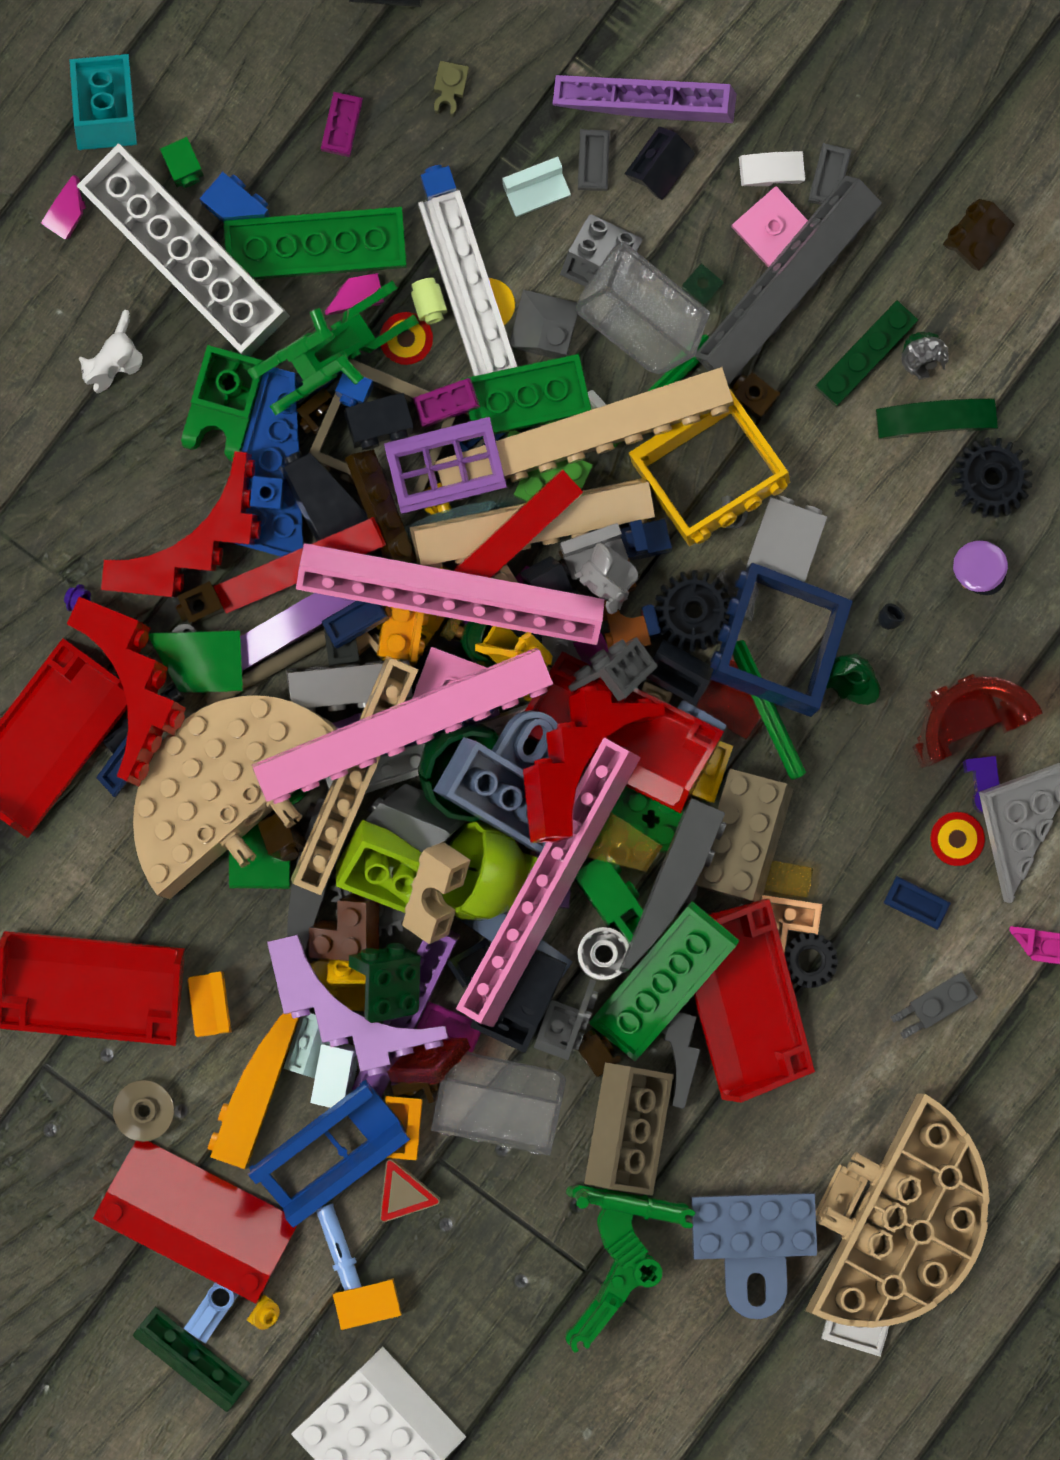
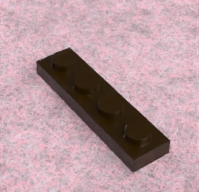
M375 450L354 453L346 457L345 460L368 519L375 518L386 545L380 548L383 558L407 563L416 562V556Z

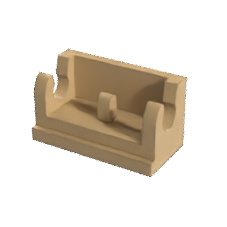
M838 1165L816 1209V1221L819 1222L821 1216L833 1221L832 1218L823 1214L827 1206L850 1218L868 1179L851 1170H847L844 1166Z

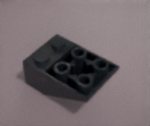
M536 949L494 1027L483 1025L473 1020L471 1028L526 1053L537 1034L567 963Z

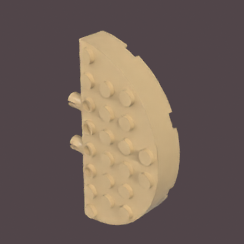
M241 696L218 701L200 709L183 721L174 736L168 734L150 761L147 777L141 781L138 787L133 817L137 855L142 870L157 896L171 899L226 850L230 851L241 868L249 865L250 862L247 859L250 858L251 861H254L256 854L252 852L242 837L271 811L274 810L286 828L296 824L293 821L294 819L299 822L302 815L288 799L274 804L273 800L266 801L251 765L335 731L338 728L315 712L291 701L269 696Z
M926 1094L916 1095L882 1163L878 1165L858 1152H855L851 1157L853 1161L861 1164V1166L854 1162H849L847 1170H851L870 1180V1186L853 1218L849 1219L829 1206L823 1211V1214L832 1218L833 1221L821 1216L819 1224L842 1235V1240L805 1310L806 1312L841 1325L874 1328L903 1323L935 1308L938 1303L960 1286L975 1264L983 1246L988 1226L987 1217L990 1198L985 1168L969 1134L965 1132L951 1112Z

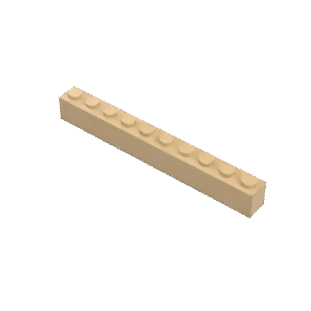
M720 367L498 440L496 444L505 480L510 478L511 482H517L528 478V472L539 469L540 473L556 469V463L568 460V463L571 464L585 459L586 453L595 450L597 454L609 452L615 449L613 444L625 441L626 445L643 440L642 435L654 431L655 435H660L671 431V425L680 422L683 423V426L701 421V415L710 412L712 417L729 412L728 407L734 404L723 368ZM483 445L462 452L463 458L487 452L486 446ZM456 455L434 462L437 465L457 460ZM489 458L465 464L469 480L492 474ZM459 466L438 470L442 487L462 482Z

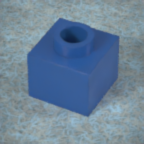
M435 165L427 168L425 173L421 174V182L428 201L456 191L449 166Z
M343 373L335 390L337 397H340L339 402L348 407L366 403L374 386L373 380L364 377L355 385Z
M253 476L250 506L283 510L285 480ZM264 487H269L272 491L269 498H263L261 495V490Z

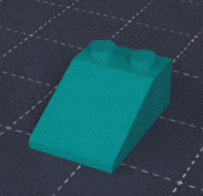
M129 54L69 59L77 149L115 147L118 143L121 146L137 145Z

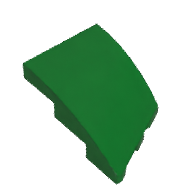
M240 630L148 633L150 642L153 644L163 665L168 667L167 671L179 692L243 691Z

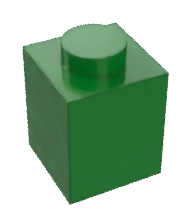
M187 137L160 148L177 188L182 185L184 188L193 186L200 181V177L204 176Z

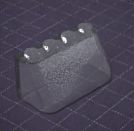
M625 242L612 248L579 296L576 304V312L580 317L646 370L656 374L665 373L696 356L710 315V311Z
M465 1051L449 1052L441 1076L431 1131L439 1132L446 1136L454 1135L468 1138L474 1142H487L497 1144L503 1148H516L536 1155L544 1154L550 1156L566 1078L560 1072Z

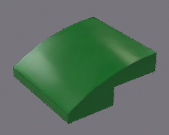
M256 824L242 837L252 852L256 854L254 861H251L250 858L247 859L250 864L241 868L229 851V888L290 889L291 861H281L269 856L259 826Z

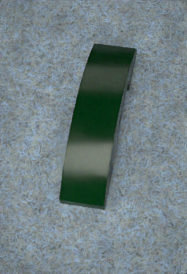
M995 399L940 400L876 409L878 440L902 438L914 434L998 429Z

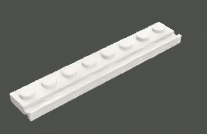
M460 190L432 198L426 202H419L418 206L473 375L477 376L517 367Z

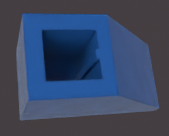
M222 172L199 198L202 206L222 223L226 220L270 217L269 211L266 208L268 203L255 193L251 196L245 191L246 185L234 174L229 177Z

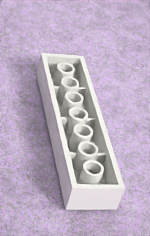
M119 143L77 185L103 214L242 355L250 357L290 317L247 271Z

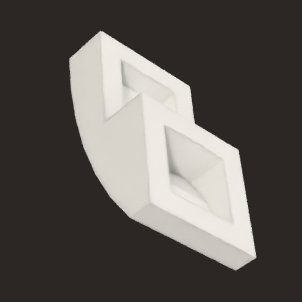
M802 151L759 153L739 157L741 186H770L773 183L800 184L805 181Z

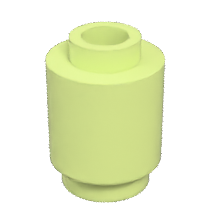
M425 278L412 284L413 291L411 296L419 320L426 321V324L442 321L444 319L443 315L447 313V308L440 285L435 282L434 278Z

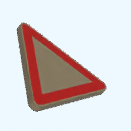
M389 1158L386 1161L380 1220L382 1222L424 1210L440 1203L441 1199L438 1195L393 1158Z

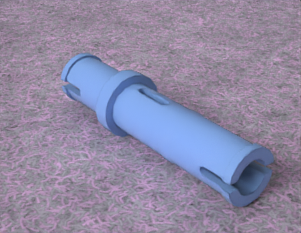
M334 1204L319 1208L315 1212L318 1215L335 1264L332 1265L333 1270L338 1272L344 1291L362 1287L354 1265L357 1263L356 1259L351 1257L343 1230L333 1207Z

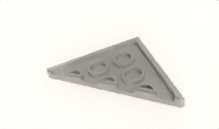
M1060 763L979 792L1004 902L1011 903L1016 897L1014 894L1021 880L1025 879L1034 861L1033 856L1040 842L1044 841L1054 822L1052 819L1060 805Z

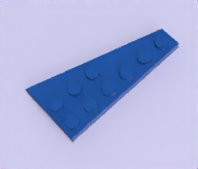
M274 367L262 376L241 451L252 454L251 460H255L254 476L285 480L279 466L286 463L285 457L299 451L297 402L276 416L270 408V405L296 390V373ZM249 478L248 490L252 489L253 478ZM286 480L283 510L257 507L246 508V514L258 515L257 521H261V534L259 539H255V545H238L280 557L304 547L302 512ZM264 487L261 490L263 498L271 496L272 491L269 487Z

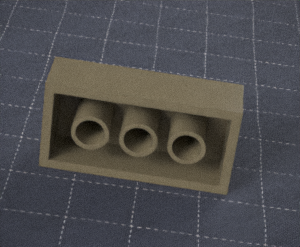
M729 768L718 810L725 812L722 821L726 823V827L720 840L715 838L711 847L715 851L712 862L708 868L703 867L695 885L707 891L750 903L760 901L764 893L794 789L786 783Z
M605 1062L584 1184L653 1196L673 1074Z

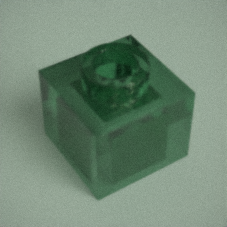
M701 263L683 283L681 291L704 309L723 288L724 282ZM705 279L709 285L706 288H700L697 282Z

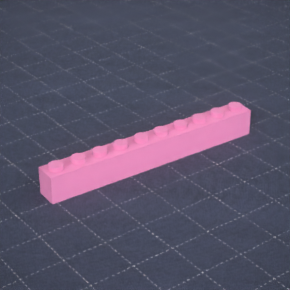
M305 543L296 584L297 590L597 645L605 601V599Z
M534 648L254 763L251 766L266 801L273 800L274 804L291 798L290 792L301 788L303 792L320 786L319 780L329 776L331 780H335L347 775L348 768L359 765L360 768L370 766L377 762V756L385 753L389 757L406 750L404 745L416 741L417 745L426 743L434 739L433 733L444 729L445 733H449L461 728L462 721L473 718L474 721L484 719L491 715V709L499 706L502 707V710L519 704L518 698L529 694L531 698L540 696L548 692L546 687L552 685L553 682L540 650Z
M603 738L576 788L572 812L573 837L560 842H546L456 1009L480 1024L494 1027L641 757Z

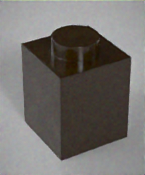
M277 814L258 823L269 856L281 861H291L296 859L299 853L303 851L306 840L300 823L296 819L293 820L296 824L290 828H286Z

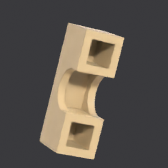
M445 842L423 850L419 857L420 864L417 875L412 882L413 889L410 900L405 907L406 914L402 926L428 944L448 936L456 910L444 901L442 894H446L464 885L471 860Z

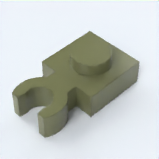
M440 61L434 86V92L441 94L434 103L436 114H439L442 104H449L451 106L450 116H455L457 104L454 97L463 98L469 73L468 66Z

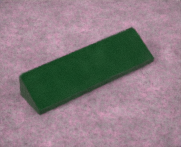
M156 1306L133 1334L136 1340L226 1412L230 1410L250 1384Z

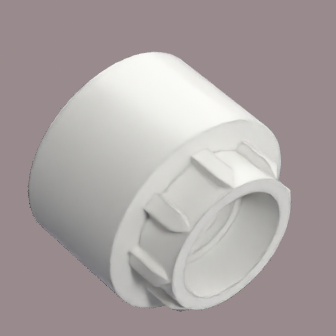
M607 927L596 928L588 932L579 944L578 962L580 967L593 979L600 981L612 980L623 973L619 969L629 944L625 937L617 930ZM605 945L612 950L613 957L609 962L602 963L596 959L595 950L599 946Z

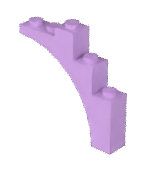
M298 935L267 942L284 1014H291L292 1019L310 1015L309 1009L314 1008L322 1043L329 1042L330 1047L348 1044L347 1038L353 1037L361 1072L368 1071L369 1076L387 1072L385 1066L392 1065L390 1052H395L396 1057L414 1053L412 1047L425 1045L426 1050L444 1046L442 1040L449 1039L446 1026L427 1029H407L366 1021L365 1017L353 1012L337 1000L318 979L306 958Z

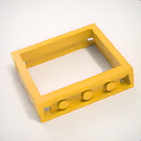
M731 389L729 390L734 405L728 407L729 412L712 417L710 412L701 415V421L687 426H683L682 422L671 425V431L655 435L629 452L633 466L640 476L649 482L651 492L689 547L695 543L701 544L710 538L713 531L720 527L726 528L736 521L737 516L745 511L751 512L757 509L762 504V500L770 495L776 496L782 493L790 483L789 472ZM729 414H732L774 475L689 528L647 466Z

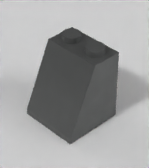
M406 783L398 790L392 787L382 798L379 797L367 809L371 814L365 820L390 830L421 853L426 848L441 842L449 844L462 826L469 822L446 817L426 799L423 790Z

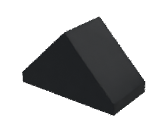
M486 938L446 962L463 989L468 987L491 945Z

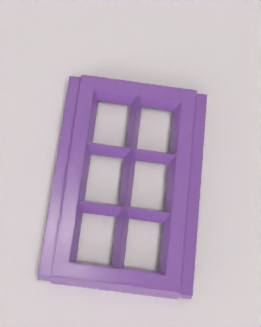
M490 417L384 443L401 514L507 488ZM483 436L487 452L463 458L460 442ZM453 444L457 460L432 465L429 449ZM422 451L426 468L402 473L399 457ZM489 458L492 474L469 480L465 464ZM459 466L462 482L438 488L434 471ZM428 473L431 490L408 495L404 479Z

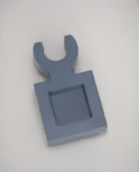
M682 700L678 706V709L723 731L727 726L685 700Z

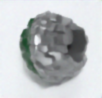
M931 332L912 333L905 340L904 350L901 354L902 365L905 370L911 375L917 376L918 379L930 378L928 369L935 368L937 366L936 361L940 362L943 370H945V365L949 360L948 347L938 335Z

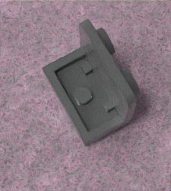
M590 979L580 1010L551 1000L534 1045L535 1049L566 1060L569 1059L572 1049L579 1050L584 1035L579 1029L586 1030L592 1013L586 1009L593 1010L599 993L593 990L596 983L595 980Z

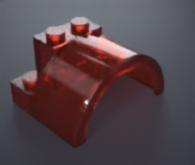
M974 674L958 680V683L950 689L947 686H943L930 692L932 698L925 702L929 711L923 721L920 736L917 737L919 743L915 744L912 748L923 769L952 756L948 745L998 723H1000L1005 734L1034 721L1043 714L1040 706L1025 689L1009 680L984 675L975 677ZM993 697L1003 700L1000 702L1002 708L997 709Z

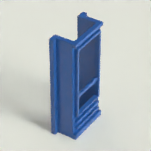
M365 1079L355 1090L256 1165H251L248 1175L255 1184L262 1183L283 1208L286 1220L294 1228L408 1142L410 1138L405 1133L402 1122ZM346 1116L352 1120L367 1138L366 1142L350 1154H347V1149L342 1147L328 1131ZM324 1133L338 1149V1154L344 1158L291 1198L271 1173Z

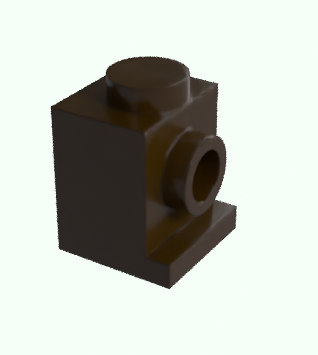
M753 372L748 377L742 374L732 387L736 391L734 395L742 407L759 421L780 396V392L774 390ZM757 388L760 391V395L752 397L749 395V390Z
M210 581L177 596L180 604L175 607L182 622L188 620L191 626L225 612ZM202 601L205 605L204 609L199 612L195 611L194 604Z
M593 1029L583 1035L578 1051L596 1078L603 1074L605 1062L617 1064L622 1061L619 1055L615 1058L611 1056L610 1053L615 1050L605 1035L599 1038Z

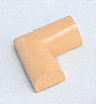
M762 895L761 900L770 899L784 954L788 930L818 935L822 904Z

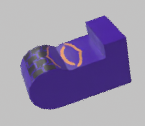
M996 756L966 759L963 761L964 773H973L975 789L972 797L973 808L981 814L984 813L979 792L999 785Z

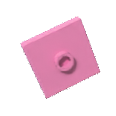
M775 186L735 221L731 227L765 265L769 267L808 220Z
M431 647L412 698L487 667Z

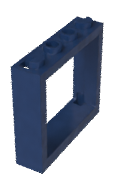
M751 563L745 571H740L739 578L736 580L735 587L739 588L736 598H731L726 614H729L730 618L728 624H723L718 636V641L722 643L719 652L715 651L710 661L712 662L710 667L713 668L710 679L812 717L820 709L852 600ZM755 582L831 611L806 694L729 666Z

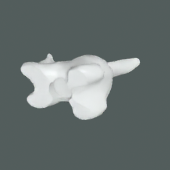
M128 310L122 312L115 334H112L105 341L101 351L94 358L86 359L79 357L82 379H84L87 385L94 383L93 390L95 393H101L110 387L118 372H126L131 375L136 373L142 365V354L136 350L131 339L125 334L130 322Z

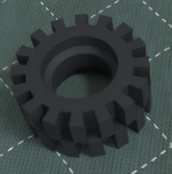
M808 933L799 935L788 943L784 955L791 982L803 988H816L831 979L836 972L838 959L837 951L832 946L830 940L825 939L822 935ZM814 949L820 954L822 963L816 972L808 973L800 968L798 958L803 950Z

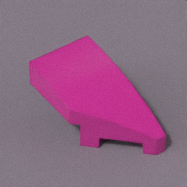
M73 175L66 183L41 222L42 225L65 240L70 238L83 215L82 209H86L85 201H82L80 189L77 187L80 180L76 175Z
M378 273L347 279L325 310V315L344 313L377 292L381 288ZM382 298L371 306L381 305L384 303V299Z
M1010 926L1009 931L1033 961L1060 965V933Z

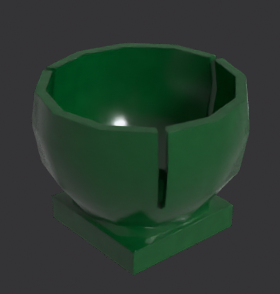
M463 722L462 727L455 731L445 733V730H440L433 733L434 739L424 743L418 766V774L426 799L448 818L473 822L480 819L433 791L463 737L477 741L490 750L493 749L500 737L494 729L484 724Z

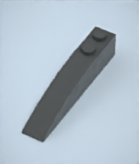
M318 798L316 804L311 803L309 806L306 820L310 821L307 832H303L306 842L324 803V799ZM302 852L299 853L297 863H298V861H299V858H300ZM334 864V867H333V869H332V871H331V874L334 873V870H335V867H336L335 864ZM331 874L322 895L292 883L287 937L298 935L305 955L309 947V928L317 923L332 879Z
M692 798L687 802L619 971L627 972L655 943L689 896L703 867L708 868L715 854V851L711 849L715 838L720 840L726 827V823L722 821L725 812Z

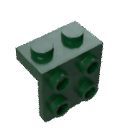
M399 943L388 944L387 948L383 949L365 948L361 950V953L349 955V967L366 975V1021L375 1023L414 1015L418 1012L421 955L406 949L405 945Z

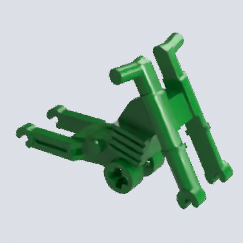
M393 280L345 311L342 322L339 320L330 326L332 331L327 326L321 308L309 312L316 329L315 332L305 334L285 348L278 350L268 359L247 370L252 380H255L287 359L289 362H292L303 379L301 387L270 405L275 416L336 378L337 373L340 371L356 385L364 376L350 363L347 358L348 356L350 359H353L361 354L360 351L370 353L419 323L413 314L375 338L361 317L360 312L398 289Z
M571 1185L566 1189L567 1195L577 1200L576 1204L580 1209H585L588 1204L599 1205L602 1208L598 1214L597 1227L604 1248L614 1259L598 1294L573 1327L567 1329L565 1333V1340L574 1353L578 1352L577 1343L579 1341L583 1342V1346L586 1349L590 1348L591 1343L623 1305L634 1288L638 1286L653 1287L662 1278L663 1273L660 1264L647 1253L648 1250L633 1230V1215L642 1216L645 1220L652 1218L680 1224L684 1228H692L693 1224L690 1221H686L685 1216H695V1211L689 1208L686 1203H673L649 1198L645 1194L639 1196L582 1185ZM643 1265L651 1269L647 1275L639 1270Z

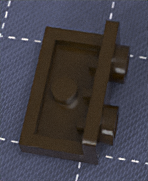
M978 199L969 205L966 215L959 224L949 231L948 238L943 245L947 249L955 251L972 269L980 271L1015 224L994 202Z

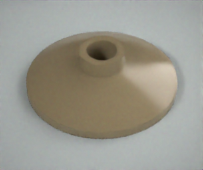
M147 1080L135 1081L125 1086L118 1093L113 1105V1117L116 1126L126 1137L135 1141H151L162 1136L170 1127L174 1117V1105L170 1094L161 1085ZM142 1105H147L150 1108V1114L147 1117H143L139 1113Z

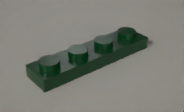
M896 300L815 385V388L837 408L916 325L918 319Z

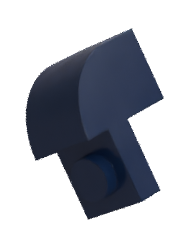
M665 519L642 524V520L630 522V527L620 529L622 533L621 539L629 560L672 552Z

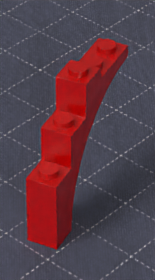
M234 452L230 476L220 499L208 517L191 534L173 546L149 556L129 560H104L101 590L177 598L178 592H182L184 587V574H180L181 568L216 571V567L221 565L223 550L219 548V542L255 545V539L260 538L261 521H257L258 515L246 514V508L251 507V490H248L249 478H253L255 474V460H251L252 454Z
M78 597L67 625L87 635L95 642L114 665L119 676L127 703L128 734L125 754L117 777L139 787L141 781L148 775L149 764L154 753L161 746L163 732L175 735L176 730L181 727L184 721L186 708L171 699L157 694L166 681L168 667L139 654L148 642V633L151 628L136 619Z
M597 686L580 688V693L569 697L571 722L557 724V729L547 732L548 758L535 760L533 766L523 769L530 843L560 842L573 837L572 812L576 788L583 769L594 751L599 747L603 738H607L625 725L650 722L665 716L664 703H652V699H638L633 701L634 703H626V699L618 701L617 699H611V691H598Z

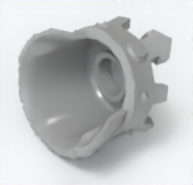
M603 543L595 545L591 560L583 564L582 569L574 574L576 578H580L579 581L584 586L587 585L592 593L607 601L605 606L609 614L617 612V609H621L622 603L628 599L629 588L638 580L637 569Z

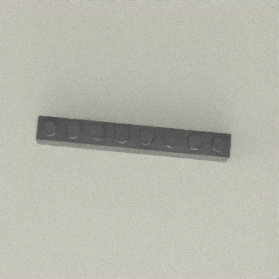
M845 176L701 346L694 357L708 371L722 367L727 383L730 384L731 381L737 379L742 374L743 367L747 362L759 354L762 345L769 336L775 334L780 329L781 322L785 317L797 309L800 300L807 291L813 289L818 284L819 277L823 272L837 261L839 253L846 245H849L856 239L857 232L861 227L875 216L876 210L882 202L860 179Z

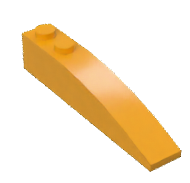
M283 1012L259 1044L243 1071L229 1104L223 1103L218 1120L222 1121L219 1133L213 1132L208 1145V1149L212 1151L211 1158L247 1169L299 1018L292 1019L291 1014H284Z

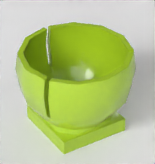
M472 822L464 824L452 838L449 846L470 859L469 867L475 868L476 871L468 870L464 885L446 894H442V897L449 906L456 910L454 916L461 919L481 921L509 912L538 857L523 853L513 838L488 823Z

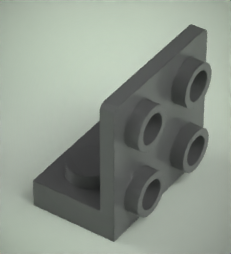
M589 215L568 251L560 275L614 300L624 275L643 239L594 215Z
M637 637L626 643L622 639L608 649L609 652L602 649L589 659L592 664L590 666L585 665L575 672L573 676L576 679L568 688L572 692L601 677L615 698L620 701L626 698L658 666Z

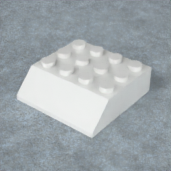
M384 1347L377 1351L291 1433L314 1460H445L466 1438L464 1433Z

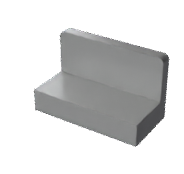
M618 523L560 543V548L572 580L580 579L576 578L574 574L582 569L583 564L591 560L592 552L597 543L607 545L628 561V555L621 539L622 533Z

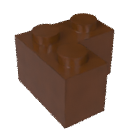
M349 893L337 900V921L321 920L309 928V957L349 961V955L361 953L362 949H379V903L355 893Z

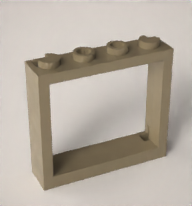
M349 360L364 377L373 380L375 387L394 395L404 393L405 399L414 403V397L429 392L356 360ZM335 392L309 453L328 472L330 470L340 474L339 479L355 486L347 463L321 453L342 405L339 402L340 397H337ZM459 415L444 420L441 429L455 426ZM446 445L431 449L432 465H435L434 461L440 460ZM428 473L420 475L413 492L407 489L408 495L423 492L428 488L430 483ZM387 481L392 497L395 498L394 502L398 504L394 483Z

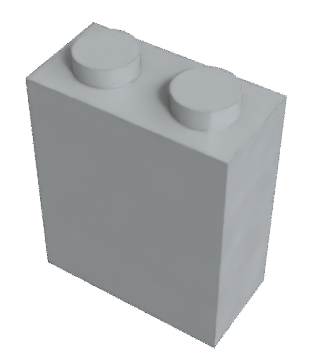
M777 495L776 499L770 497L745 569L751 563H755L805 582L827 516L821 515L823 511L813 506L806 505L805 508L793 505L794 501L790 498Z

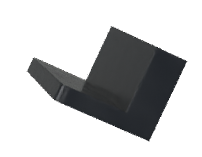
M658 126L624 174L631 181L646 186L656 198L663 200L693 159L695 152L677 133Z

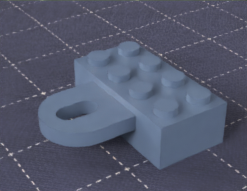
M529 710L518 713L510 719L492 750L477 741L463 737L433 791L529 849L541 853L546 842L530 843L523 769L533 766L535 760L548 758L546 733L557 729L558 723L545 713ZM540 725L543 730L542 738L534 752L530 755H525L523 745L531 730L535 726Z
M789 1193L691 1197V1209L695 1211V1216L691 1217L693 1224V1259H724L726 1296L730 1305L740 1315L750 1319H763L776 1313L783 1305L787 1295L786 1257L817 1256L815 1194ZM753 1273H760L765 1279V1301L760 1306H753L748 1301L747 1279Z

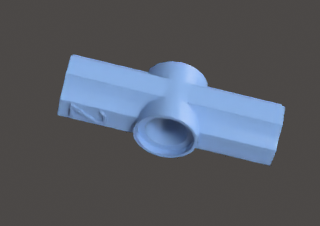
M214 1283L184 1329L206 1343L234 1304L238 1294ZM219 1288H223L229 1293V1302L225 1306H218L213 1301V1293Z

